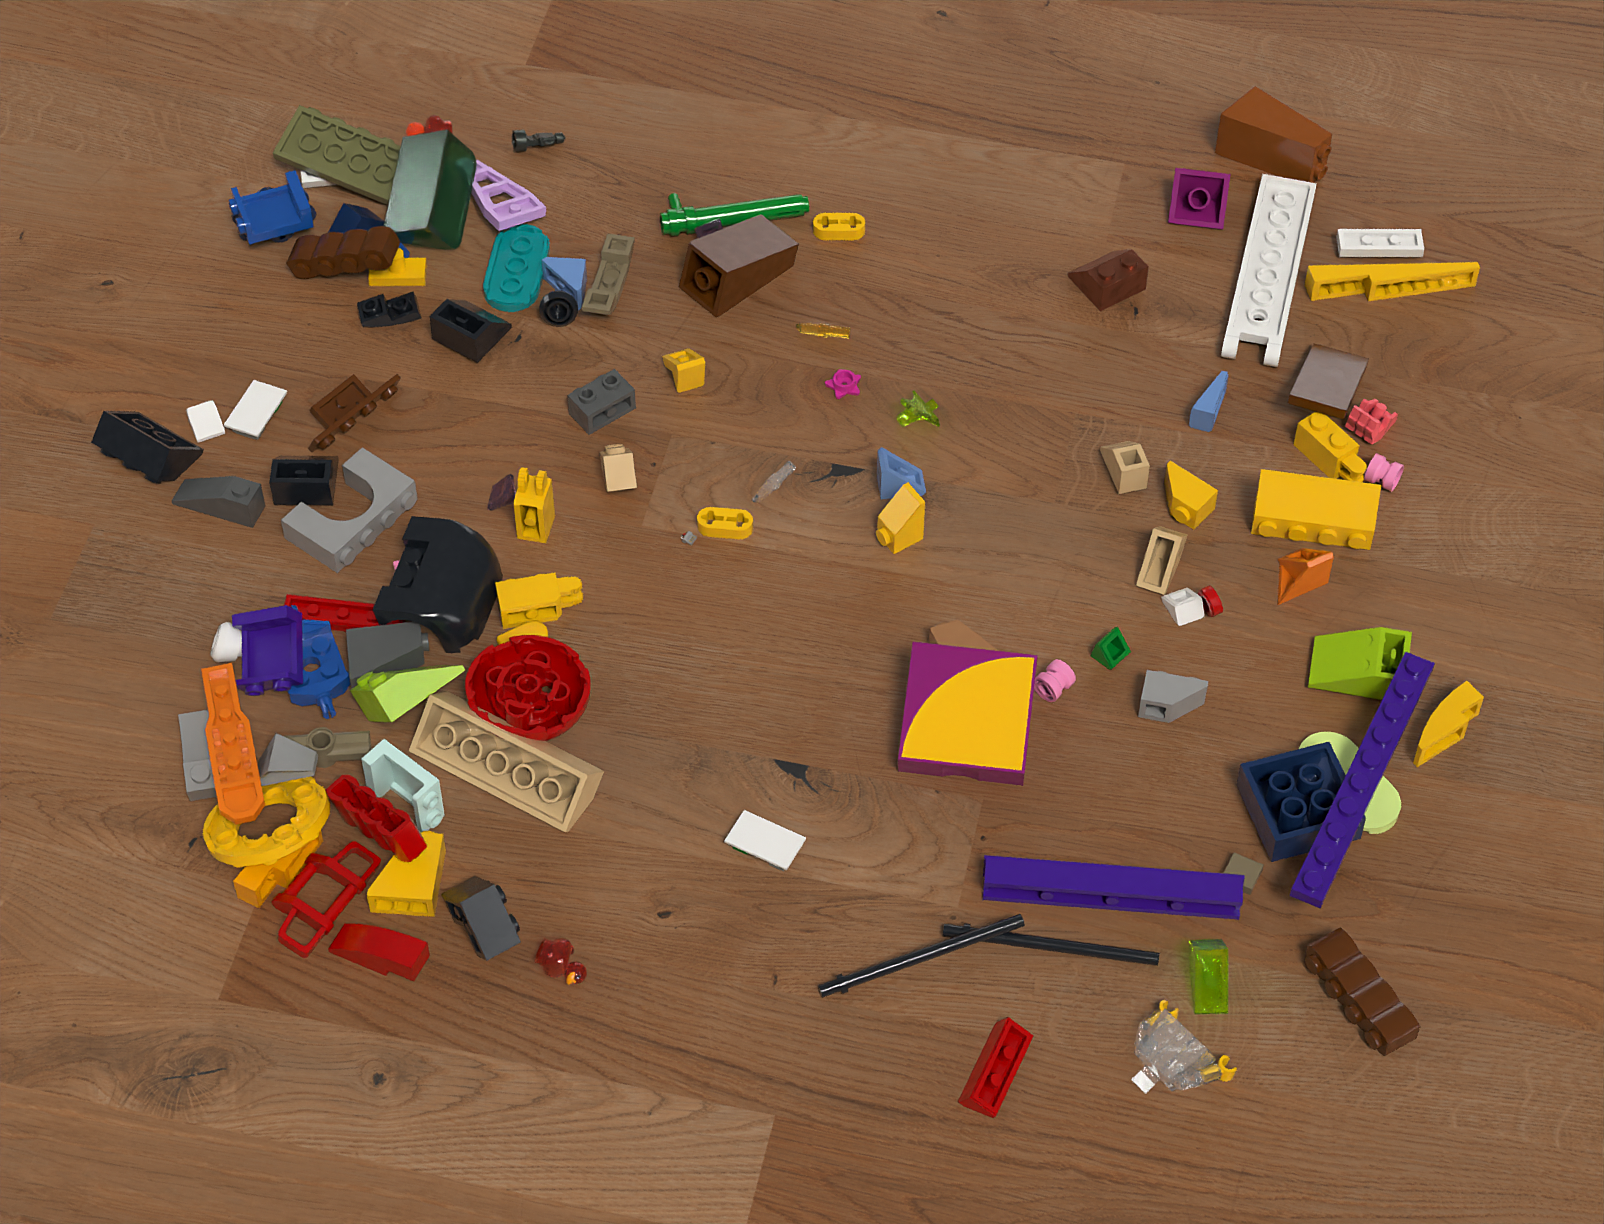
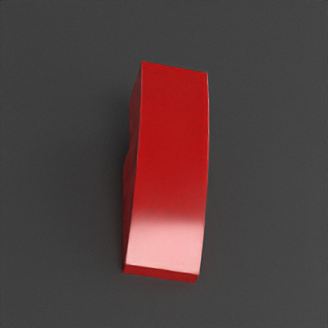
M345 923L328 948L330 953L384 976L392 972L413 982L430 956L428 942L391 929Z

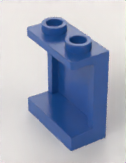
M296 170L285 173L287 185L242 197H240L237 187L231 188L233 199L228 200L232 215H238L239 218H236L240 235H246L249 244L314 227L311 208Z

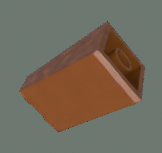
M1254 86L1221 113L1215 153L1279 177L1314 183L1317 179L1321 180L1327 173V160L1332 150L1330 146L1332 133Z

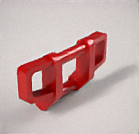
M356 841L350 842L333 858L311 853L304 861L305 866L284 892L278 893L272 900V904L276 909L288 914L278 931V942L302 958H307L321 939L329 934L334 927L333 922L356 894H361L366 887V883L380 867L381 858ZM352 853L371 863V866L361 878L340 864ZM315 873L328 875L345 887L324 914H321L296 897ZM295 917H298L317 930V933L307 945H301L286 934Z

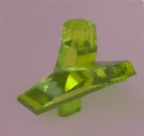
M914 390L912 391V400L901 399L900 403L906 410L896 417L900 426L904 427L921 419L938 427L940 426L938 417L932 412L939 407L933 398L925 403Z

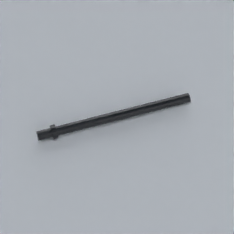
M1021 914L857 972L845 976L842 973L835 975L834 980L818 985L819 993L822 998L837 992L841 994L847 993L848 988L1025 926Z
M944 923L943 936L953 938L978 928L971 927L970 923H964V926ZM1011 932L981 941L1158 966L1159 962L1158 952Z

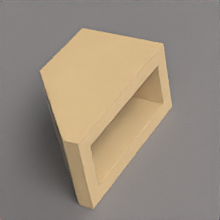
M1162 526L1153 528L1136 586L1165 595L1180 562L1188 535Z

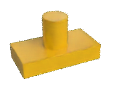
M398 248L389 268L369 270V286H425L426 258H404L403 250Z

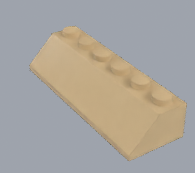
M448 691L430 694L409 748V752L565 833L569 832L592 802L604 773L603 770L546 741L522 737L483 720L476 715V712L469 708L466 700ZM478 707V710H479V711L487 712V711H485V710H483V709H481V708ZM488 712V717L492 722L513 727L505 720Z

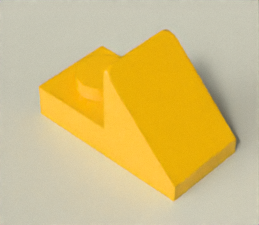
M690 348L662 356L664 366L672 371L678 393L704 385V357Z

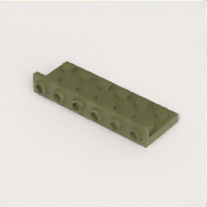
M301 105L298 106L273 151V158L421 219L424 218L442 182H447L449 179L448 165L442 160L435 157H426L414 148H404L389 138L377 137L364 128H355L346 124L340 118H330L315 108H306Z

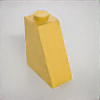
M433 831L420 832L427 843V848L411 862L400 861L393 855L368 889L367 898L371 913L435 917L446 854L443 834Z

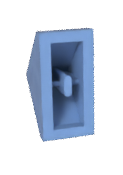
M545 257L542 259L543 279L555 290H563L571 294L578 304V310L581 309L587 282L586 259Z
M883 447L878 450L877 481L880 499L893 498L907 482L920 496L926 493L921 469Z

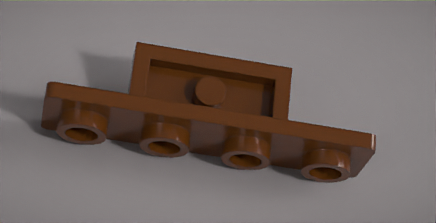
M354 374L309 410L326 430L313 439L308 449L313 453L319 447L324 450L335 441L334 435L339 431H342L343 434L349 431L357 423L355 419L361 414L364 417L368 416L377 408V401L381 398H384L385 401L391 398L398 391L396 385L401 377L396 374L372 394Z

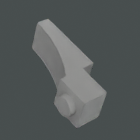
M208 710L178 714L184 776L189 800L195 801L217 797L205 732L209 712Z

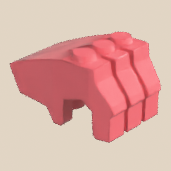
M1363 399L1359 407L1354 405L1345 427L1352 432L1355 431V434L1361 438L1364 437V440L1368 443L1374 444L1382 439L1397 421L1398 414L1396 412L1391 414L1386 411V405L1378 403L1377 399L1370 401Z

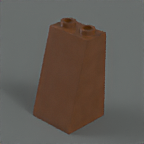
M760 214L690 241L679 288L713 316L719 317L793 267L799 243Z

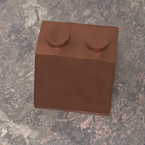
M1133 249L1118 250L1069 272L1068 277L1099 311H1103L1146 290L1149 266Z

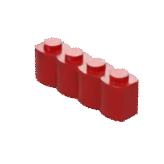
M342 775L326 789L327 796L345 823L358 827L365 837L374 838L381 848L391 850L398 860L411 862L427 848L425 839L408 813L395 809L389 800L377 797L371 788L361 786L353 776Z

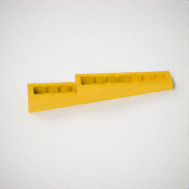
M1478 262L1310 265L1307 269L1305 287L1311 301L1364 293L1368 301L1474 287L1476 286L1480 266Z

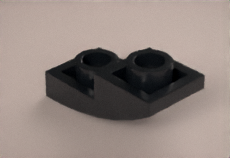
M414 291L390 300H386L384 294H380L357 303L363 327L393 326L421 319L419 304Z

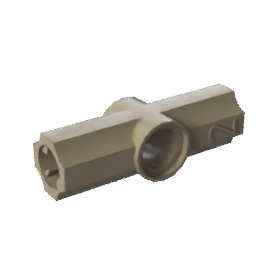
M319 727L306 735L284 736L316 751L318 754L317 767L319 768L330 767L336 761L361 760L371 751L370 731L333 733L332 730L326 727Z

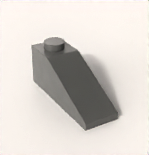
M236 476L184 479L172 499L173 505L251 528L254 527L265 508L261 484Z

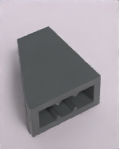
M416 622L346 629L351 688L358 685L356 682L358 678L371 671L379 673L411 669L425 664L424 651H430L428 632L422 633L421 625Z

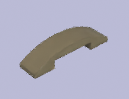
M607 234L601 251L602 260L593 286L587 290L582 304V311L605 315L612 314L621 297L628 275L635 237Z

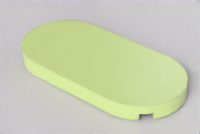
M1318 732L1308 736L1301 743L1299 749L1330 742L1345 775L1359 749L1349 738L1335 732ZM1384 776L1365 813L1366 820L1363 831H1369V834H1379L1389 830L1396 823L1401 810L1400 796Z

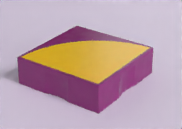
M913 642L898 754V772L942 777L958 775L970 777L978 781L1023 786L1038 655Z

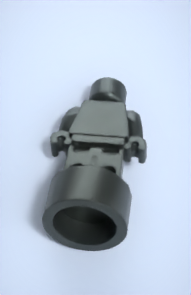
M525 130L512 131L514 152L526 151L527 146H550L555 143H563L565 140L563 133H535L532 136H527Z

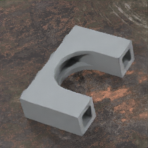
M363 447L348 459L342 467L345 484L372 502V505L364 514L351 520L337 521L326 518L308 505L300 502L281 519L286 540L336 573L346 565H350L365 547L372 545L377 536L386 528H390L396 519L406 510L411 509L418 500L416 484L413 479Z

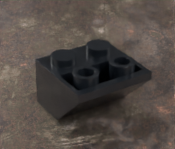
M446 299L429 316L433 340L477 363L512 328L511 323L466 300Z
M278 456L272 459L269 484L274 505H298L300 502L306 505H333L339 461L338 456Z

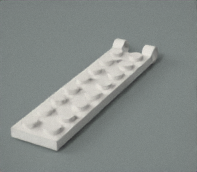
M1262 174L1221 357L1235 359L1239 340L1267 345L1263 365L1278 367L1317 183ZM1255 318L1262 319L1263 321H1257Z

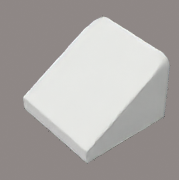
M213 400L186 409L188 421L197 442L226 434Z
M1184 588L1161 597L1163 604L1179 626L1201 619L1205 615L1202 597L1189 588Z

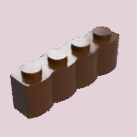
M376 226L368 231L352 229L345 233L328 232L321 236L304 235L296 240L286 264L294 276L301 279H310L318 275L335 276L342 272L359 273L366 269L384 270L391 266L401 241L394 230L387 226Z
M1338 928L1308 944L1305 955L1307 968L1312 974H1317L1325 981V989L1329 996L1334 1000L1337 999L1345 1006L1344 1010L1348 1020L1354 1025L1357 1024L1365 1031V1039L1373 1050L1377 1049L1383 1056H1386L1417 1038L1420 1030L1417 1019L1400 1002L1391 986L1379 976L1373 964L1359 951L1357 945L1346 931Z

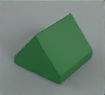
M1114 627L1095 645L1091 657L1107 669L1112 670L1131 650L1119 628Z

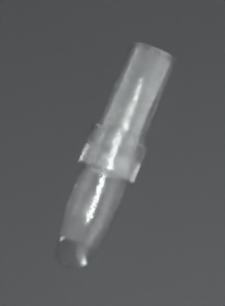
M787 461L775 474H771L754 494L752 501L759 503L773 491H776L783 484V481L796 470L795 465L791 461Z

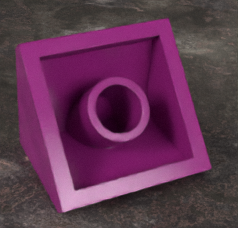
M1175 168L1168 223L1223 229L1231 174Z

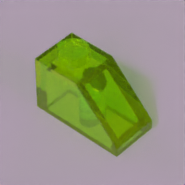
M1222 939L1189 940V973L1194 1013L1228 1014V947Z

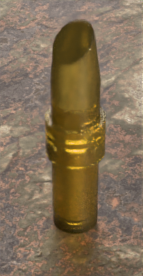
M828 323L796 324V328L800 333L818 335V337L850 338L851 327L833 326Z

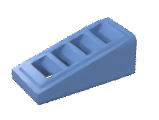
M1221 371L1192 407L1189 421L1191 428L1206 432L1212 431L1226 393L1228 372Z

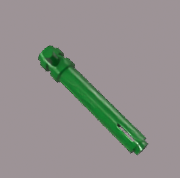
M672 193L668 196L671 209L660 213V224L663 235L669 234L670 237L679 236L681 232L695 234L697 230L732 226L760 214L768 220L804 216L805 213L809 212V200L807 196L796 194L694 208L693 206L682 208L678 194Z

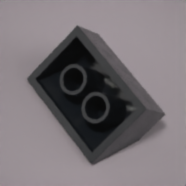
M103 411L91 443L101 448L100 452L112 458H119L123 461V466L134 471L143 472L145 479L157 484H161L162 481H175L204 451L201 447L140 412Z

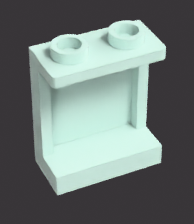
M383 739L361 759L366 786L371 788L377 797L380 798L391 789L414 807L419 832L435 828L440 824L443 816H445L439 779Z

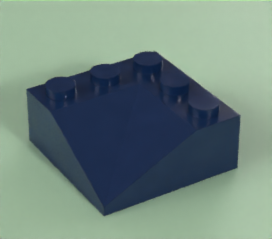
M1330 742L1240 764L1236 786L1271 862L1308 853L1346 776ZM1365 815L1353 841L1361 839L1366 820Z

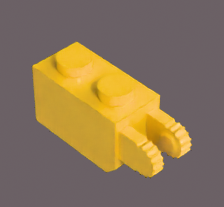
M521 467L518 473V489L514 498L517 539L546 543L555 518L552 479L547 478L546 471L539 470L537 475L532 476L529 475L528 468Z
M556 573L495 582L503 629L518 627L530 621L543 623L558 620L562 615V608L576 606L582 603L583 600L582 581L575 576L556 578Z

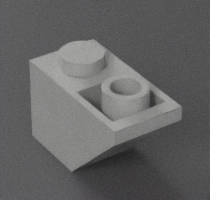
M1147 670L1138 717L1166 723L1174 721L1205 703L1208 681L1195 677L1168 674L1164 671Z

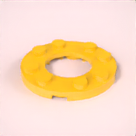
M311 776L262 786L265 806L278 803L290 804L297 808L296 817L290 819L291 824L282 825L274 830L272 836L268 837L267 834H263L257 840L247 839L246 835L243 837L239 836L238 831L241 824L235 825L220 815L217 804L207 816L203 826V838L209 852L218 861L233 865L236 868L276 863L280 858L298 850L319 836V831L325 825L330 814V801L325 788L317 784L315 778Z

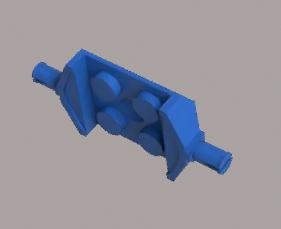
M291 605L293 609L298 610L296 605ZM302 620L303 684L291 686V689L287 692L291 703L299 706L317 704L322 710L323 717L330 719L328 711L331 718L336 715L332 699L346 692L351 685L350 676L345 669L333 637L330 622ZM308 664L319 665V668L315 671L308 672L304 670V667Z

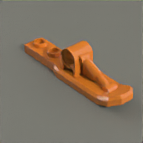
M228 663L203 668L201 672L209 712L205 732L220 815L235 825L255 821L265 807L251 726L249 719L241 711L233 664Z

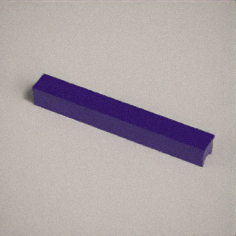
M985 855L983 900L1239 920L1240 907L1243 904L1245 875Z

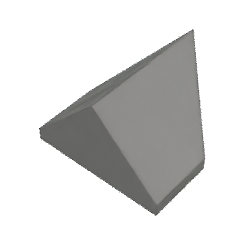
M276 733L257 762L261 786L315 776L318 761L317 752Z

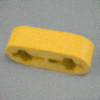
M820 213L813 220V234L820 240H858L865 234V219L858 213Z
M706 507L698 512L697 528L700 534L707 537L745 539L753 532V517L748 511L742 509ZM708 520H714L712 524H707ZM738 522H742V523H743V524H742V527H738V526H737V525H738Z

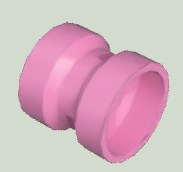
M1376 453L1366 470L1364 480L1371 483H1382L1384 489L1392 492L1402 476L1404 465L1397 462L1389 464L1386 457Z
M1056 659L1047 666L1046 672H1041L1035 677L1034 689L1047 702H1055L1061 696L1063 689H1069L1075 683L1076 676L1070 666Z

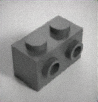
M616 369L598 376L594 381L575 389L567 395L569 415L588 435L636 409L635 389Z

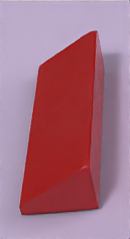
M1009 1017L996 1022L958 1103L966 1108L995 1118L1034 1035Z

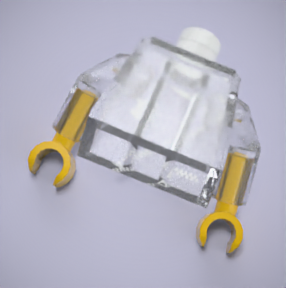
M1162 1000L1158 1010L1140 1021L1134 1043L1136 1048L1134 1054L1145 1066L1131 1080L1145 1094L1159 1080L1172 1092L1176 1089L1186 1090L1206 1085L1216 1080L1230 1081L1237 1071V1067L1233 1069L1224 1067L1230 1060L1227 1055L1220 1057L1217 1064L1213 1063L1216 1059L1212 1053L1177 1020L1179 1009L1176 1008L1171 1012L1167 1011L1168 1001Z

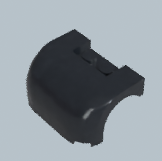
M411 516L402 538L405 549L390 585L382 586L373 607V612L379 625H386L394 620H409L419 623L435 633L442 643L445 653H460L461 647L468 645L473 639L479 640L484 631L497 597L495 582H500L503 579L500 563L490 544L482 535L470 527L450 519Z

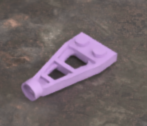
M462 155L455 162V171L464 178L483 216L498 231L546 216V206L530 191L479 160L476 161L471 155ZM488 179L493 183L480 187L477 182ZM502 193H507L514 197L494 204L490 197Z

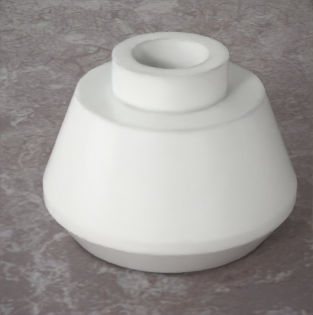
M230 622L220 624L211 648V657L217 663L236 661L238 656L242 657V631L232 627Z

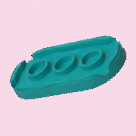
M519 224L510 227V230L506 232L504 230L496 236L483 282L484 297L493 308L504 312H517L528 308L538 299L543 282L542 259L549 257L550 254L549 239L547 235L545 236L542 233L541 229L533 225Z

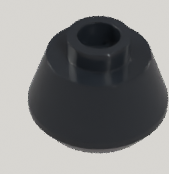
M554 290L542 298L539 312L547 324L554 327H564L575 320L578 314V304L575 298L566 291Z

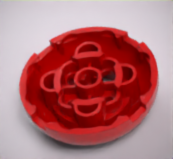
M539 635L509 637L508 642L495 647L493 644L488 646L473 660L465 680L467 703L469 708L476 712L477 716L505 731L539 741L554 739L571 729L583 715L588 705L591 691L590 674L588 668H585L579 659V654L563 642ZM547 686L551 689V692H544L542 688ZM478 707L481 708V709H483V710H485V711H487V712L479 711V710H478ZM488 712L505 720L513 727L492 722L488 717Z

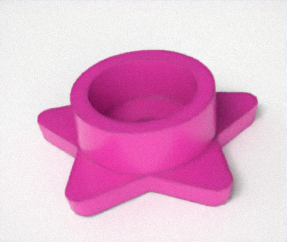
M838 369L833 375V379L825 381V385L835 390L836 399H840L847 394L858 396L860 390L857 384L861 380V375H855L849 370Z

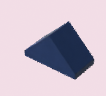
M343 203L328 232L345 233L352 229L368 231L376 226H386V222L368 208Z

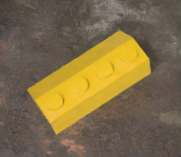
M1261 469L1254 504L1251 534L1370 550L1375 532L1381 485Z

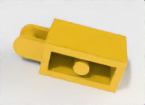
M1314 412L1298 422L1294 446L1324 474L1333 479L1341 476L1344 480L1364 481V473L1367 466L1357 456L1360 445L1326 414Z

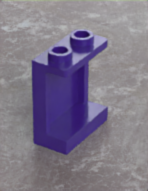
M285 605L232 615V627L242 631V679L236 680L238 689L245 691L246 695L259 696L263 695L265 690L288 691L291 689V686L303 684L302 612Z

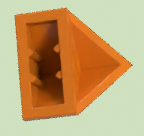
M1302 548L1279 558L1277 605L1328 584L1334 559L1332 551Z

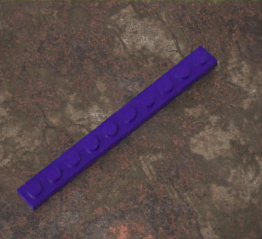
M1408 652L1404 653L1290 892L1291 897L1321 908L1435 665L1434 662Z

